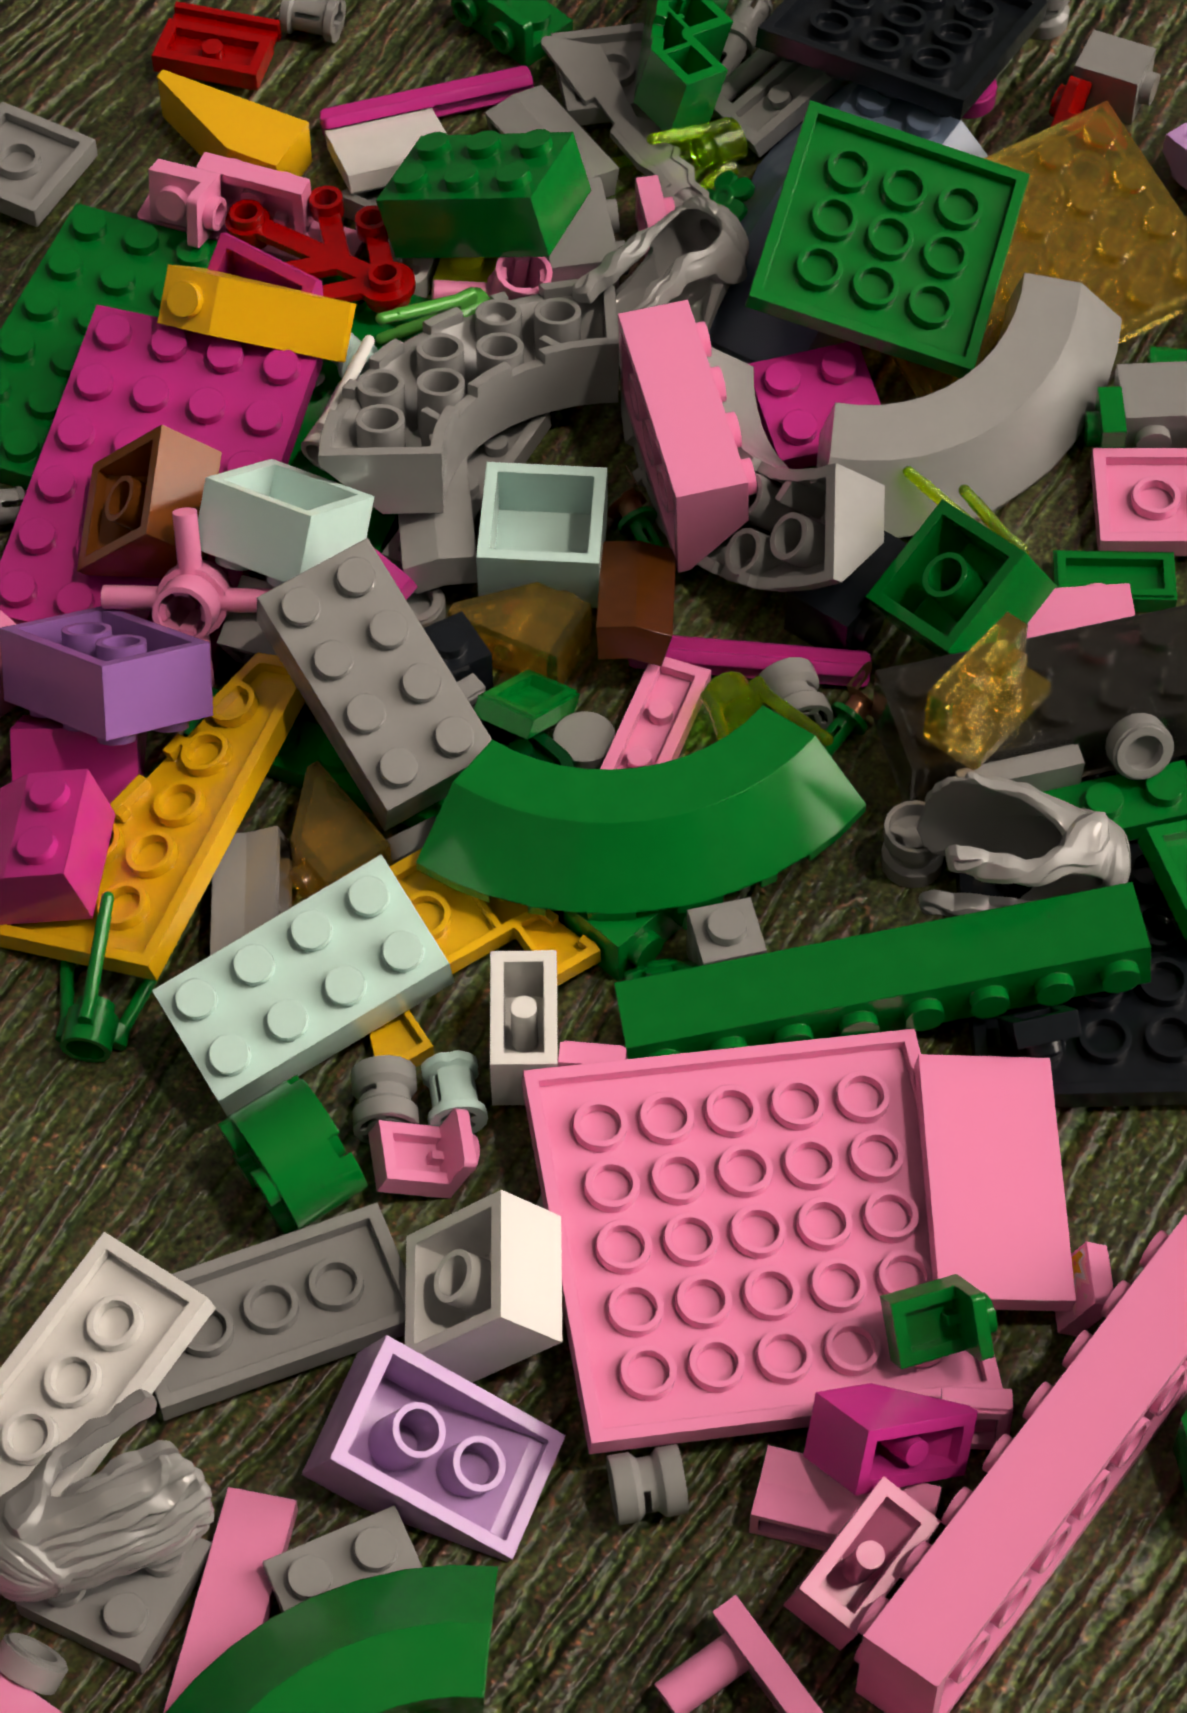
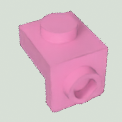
M454 1108L440 1126L378 1120L368 1133L377 1192L450 1199L468 1176L475 1171L479 1162V1140L476 1135L472 1134L469 1111L466 1109Z

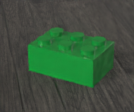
M536 129L527 133L498 134L492 130L467 135H447L444 132H432L420 136L376 199V203L396 258L549 257L588 197L591 187L573 132H549L545 129Z

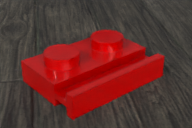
M176 1L174 5L175 13L172 18H168L151 55L154 72H161L163 69L186 78L258 91L274 55V45L282 37L280 20Z

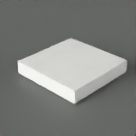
M431 107L326 130L325 138L327 149L350 193L355 195L385 188L420 136L432 132L446 133Z

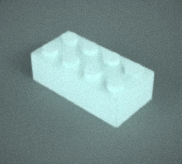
M381 854L152 991L224 1112L229 1116L283 1081H287L296 1074L300 1076L455 983L450 963Z

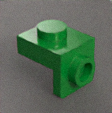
M958 1274L880 1296L890 1360L900 1369L965 1350L979 1361L994 1357L991 1334L997 1331L998 1322L993 1303L985 1292H981Z

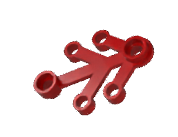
M325 185L317 187L309 196L311 216L316 222H319L323 243L272 221L269 212L255 200L245 199L234 203L225 217V227L228 234L258 249L271 245L300 258L298 260L286 261V263L317 279L335 275L347 279L322 285L323 296L347 302L364 300L367 306L377 313L407 306L410 303L411 296L416 288L415 275L407 265L393 261L388 234L379 208L376 205L363 207L355 215L357 237L362 242L367 243L370 264L351 256L349 253L341 219L345 213L343 194L340 189L334 186Z

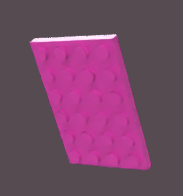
M96 305L0 561V610L16 624L100 607L102 606L101 590L103 585L158 586L163 578L87 576L77 571L93 464L161 424L221 451L219 473L268 459L288 464L323 365L322 358L294 353L289 349L278 350L159 324L157 323L158 317ZM209 554L207 560L218 565L215 562L216 556ZM218 565L229 577L232 588L238 587L242 575L249 576L251 572L250 569L238 571ZM199 601L196 609H200L201 604ZM120 610L154 622L152 611ZM225 620L218 629L210 633L214 673H216L223 652L217 641Z

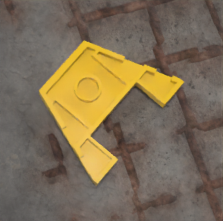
M422 848L389 866L450 963L452 974L514 939L519 942L524 951L557 950V986L601 962V950L597 944L583 934L579 937L559 922V916L550 909H547L546 916L529 914L528 906L495 897H491L490 903L452 889L416 870V861ZM410 1010L369 1034L374 1056H399L411 1061L418 1067L427 1058L435 1055L432 1043Z

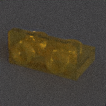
M1009 612L928 691L923 738L971 770L978 769L1050 695L1051 682L1026 666L1028 655L1024 652L1028 624Z

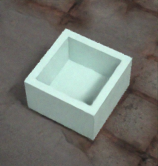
M274 459L212 475L205 479L198 517L201 551L216 556L215 562L224 568L238 571L250 569L266 575L267 582L277 587L366 539L375 496Z
M486 462L476 554L478 600L531 587V605L598 607L603 543L606 538L608 511L607 468Z

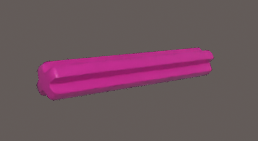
M521 65L323 108L319 112L320 127L325 138L326 130L431 107L437 118L495 106L513 94L533 88L534 82L529 68Z
M678 635L672 636L665 656L711 670V675L755 679L758 678L759 674L766 667L776 661L789 657H801L808 659L813 664L819 678V684L847 686L866 662H871V655L867 651ZM628 659L629 666L635 669H646L648 663ZM864 670L854 680L852 687H856L865 676ZM870 675L867 676L868 678L861 685L862 688L868 685Z

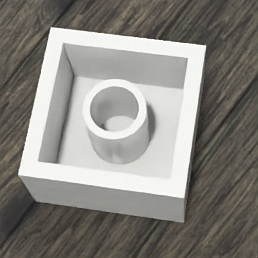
M499 1190L406 1236V1346L473 1383L562 1343L560 1215L508 1192Z

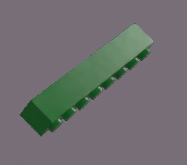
M1133 882L615 982L614 986L628 1059L905 1029L926 1031L939 1026L943 1022L974 1016L978 1018H992L1010 1009L1036 1004L1054 1006L1065 1003L1072 997L1103 991L1121 993L1139 984L1151 982V945Z

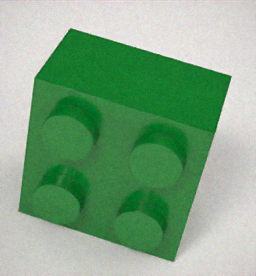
M942 499L866 595V598L899 630L980 684L1057 585L1025 551Z

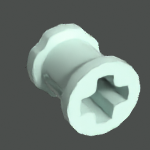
M454 1050L437 1053L427 1058L421 1064V1075L423 1084L430 1090L432 1110L427 1118L428 1125L440 1126L454 1108L466 1109L469 1111L472 1134L480 1131L487 1124L488 1114L485 1105L478 1101L475 1079L479 1075L476 1056L469 1052Z

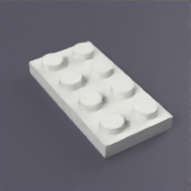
M103 1232L0 1368V1497L24 1481L41 1462L47 1452L66 1441L87 1420L107 1415L116 1404L121 1403L128 1395L139 1389L145 1390L152 1395L216 1309L209 1298L106 1232ZM119 1437L60 1471L51 1488V1496L61 1497L73 1483L91 1476Z

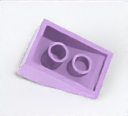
M385 1335L357 1353L301 1475L355 1505L374 1513L395 1505L404 1524L509 1562L514 1558L566 1435L392 1337Z

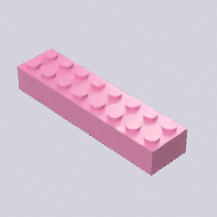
M1186 1214L1170 1235L1160 1230L1154 1236L1139 1263L1144 1269L1131 1285L1127 1281L1122 1280L1114 1288L1101 1311V1315L1106 1319L1094 1335L1086 1330L1078 1335L1064 1357L1062 1366L1067 1370L1058 1382L1052 1386L1045 1381L1035 1391L1023 1412V1418L1027 1422L1015 1438L1005 1433L995 1443L982 1467V1470L987 1472V1474L976 1489L972 1491L965 1486L956 1494L942 1517L941 1523L947 1527L934 1544L931 1545L923 1540L916 1546L900 1573V1577L905 1581L891 1600L881 1595L867 1610L857 1630L863 1636V1640L854 1656V1661L859 1664L855 1692L883 1712L949 1713L1187 1394Z

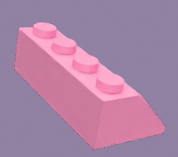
M683 300L618 314L621 392L668 542L676 558L678 573L691 570L749 521L748 495L757 494V481L750 458L741 459L737 449L742 446V438L736 413L734 411L725 413L722 402H726L727 395L721 368L719 366L710 368L707 357H711L712 350L706 323L704 321L695 323L689 301Z

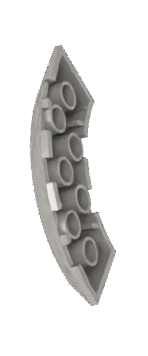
M1024 272L1006 303L1003 326L995 348L978 366L961 379L941 390L905 402L883 405H854L835 402L820 431L816 468L837 463L885 485L884 531L897 538L914 536L942 499L976 521L989 516L1006 506L1009 500L1043 479L1074 445L1084 430L1085 412L1095 411L1098 387H1107L1118 350L1122 318L1081 282Z
M579 279L539 284V294L508 300L507 294L503 291L490 295V300L481 303L476 308L475 314L463 317V312L458 307H455L423 321V332L404 343L396 338L369 358V369L357 381L349 379L342 387L343 398L336 410L329 409L321 432L318 453L319 467L343 485L375 496L373 507L382 514L444 513L445 496L456 470L466 455L468 457L494 435L517 423L551 411L574 406L618 402L619 337L615 285L613 284L601 292L591 304L576 302L572 299V285Z
M711 347L712 355L707 357L710 368L715 366L721 368L727 395L726 402H722L725 413L733 411L736 413L742 438V446L737 449L741 459L750 458L757 481V494L748 495L749 521L697 565L728 581L761 590L779 592L802 591L842 583L884 543L885 485L837 463L818 468H788L776 454L763 429L756 403L754 367ZM621 392L624 439L626 444L633 446L639 466L632 474L638 485L646 488L651 504L658 515L655 522L666 535Z

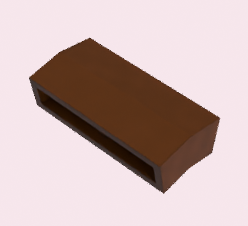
M605 541L603 543L596 621L598 659H634L662 667L673 636L676 558L672 549L643 541Z

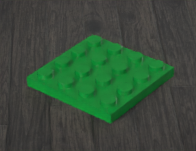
M810 100L745 307L961 379L975 368L1030 174Z

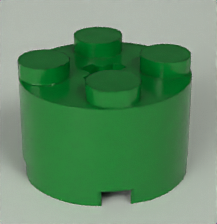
M298 1074L270 1089L217 1124L221 1134L234 1153L232 1157L239 1170L253 1190L258 1188L266 1200V1209L283 1235L309 1226L368 1188L364 1174L352 1152L346 1154V1150L337 1135L340 1133L312 1089L303 1078L299 1079Z

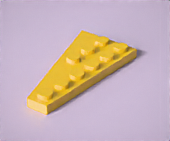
M257 652L213 697V716L205 717L187 737L178 733L163 749L166 759L147 778L138 774L110 803L116 816L93 919L0 925V947L88 966L101 896L104 892L109 891L114 895V903L103 969L156 981L159 979L305 703L304 698L277 655Z

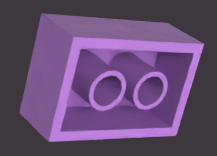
M102 606L0 628L4 700L28 709L33 717L50 718L62 723L65 730L85 732L97 737V742L100 744L117 746L134 742L138 733L151 730L162 733L179 732L189 728V721L213 716L210 642L120 610L103 609Z

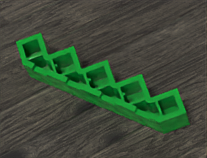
M647 0L634 102L668 137L708 123L711 120L728 72L719 61L733 24V20L725 13L729 0Z

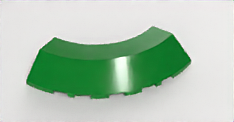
M764 705L745 723L710 746L681 758L638 768L608 770L563 766L516 752L492 739L453 781L418 856L416 870L452 889L490 903L491 897L526 905L528 906V913L546 916L547 909L571 913H588V920L625 921L636 920V912L659 911L675 907L677 908V914L687 913L688 909L723 903L724 895L742 890L757 882L761 888L776 882L777 873L804 857L811 861L838 840L866 812V803L814 734Z
M443 1565L403 1569L359 1579L312 1596L270 1618L230 1646L189 1684L166 1713H483L498 1566Z

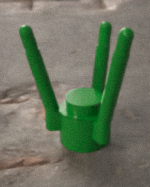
M109 891L104 892L101 896L84 992L82 996L78 997L76 1004H74L75 964L63 960L60 963V1020L55 1040L60 1042L59 1047L62 1052L69 1057L85 1062L99 1063L108 1060L111 1056L112 1048L119 1051L126 1050L131 1028L157 983L156 980L144 978L120 1020L115 1014L116 1007L114 1003L98 996L114 903V895Z

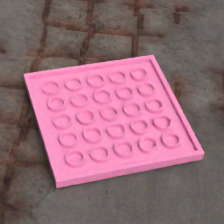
M915 1029L523 1070L521 1085L544 1209L561 1216L562 1310L589 1454L806 1428L810 1424L816 1392L868 1383L939 1399L942 1386L1003 1389L995 1354L993 1358L979 1361L965 1350L904 1369H900L890 1360L880 1296L933 1281L914 1069L918 1054H921Z

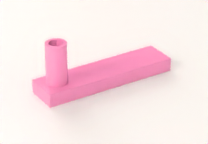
M734 1595L712 1611L721 1636L654 1683V1687L672 1713H690L742 1674L749 1671L779 1713H823L737 1595Z

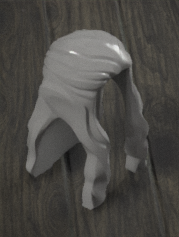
M700 195L687 199L681 206L675 207L674 211L668 213L655 225L636 232L623 246L606 254L596 269L580 277L572 285V299L576 302L591 304L601 292L613 285L624 272L648 251L642 263L615 291L617 324L619 313L688 300L695 323L704 321L709 331L730 285L738 284L747 277L745 262L749 254V240L746 231L739 219L729 208L717 204L709 198L701 197ZM619 351V370H620V351Z
M967 772L965 777H947L943 781L936 783L933 789L926 794L925 807L921 820L916 827L924 847L933 854L946 856L949 871L971 875L981 882L997 884L1016 883L1032 887L1020 899L965 892L951 893L935 889L924 891L919 894L918 899L920 910L925 915L954 917L1128 883L1131 872V853L1127 835L1105 812L1078 808L1040 791L1029 783L1016 782L998 776H985L975 772Z
M139 1389L128 1395L121 1403L116 1404L107 1415L87 1420L71 1437L47 1452L41 1462L24 1481L1 1495L0 1594L12 1602H39L59 1597L65 1593L95 1588L116 1577L129 1575L145 1567L164 1563L191 1550L193 1543L208 1531L210 1524L214 1522V1508L210 1499L212 1497L211 1488L205 1482L202 1470L194 1467L192 1461L183 1458L176 1446L166 1440H157L141 1449L125 1452L114 1457L97 1474L73 1483L61 1497L51 1496V1488L60 1471L121 1436L138 1422L156 1413L157 1400L149 1392Z

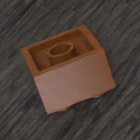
M161 424L94 463L77 571L87 576L163 578L170 569L177 565L172 512L178 508L190 507L197 510L199 517L206 477L219 474L222 452ZM201 551L202 559L207 560L209 554Z

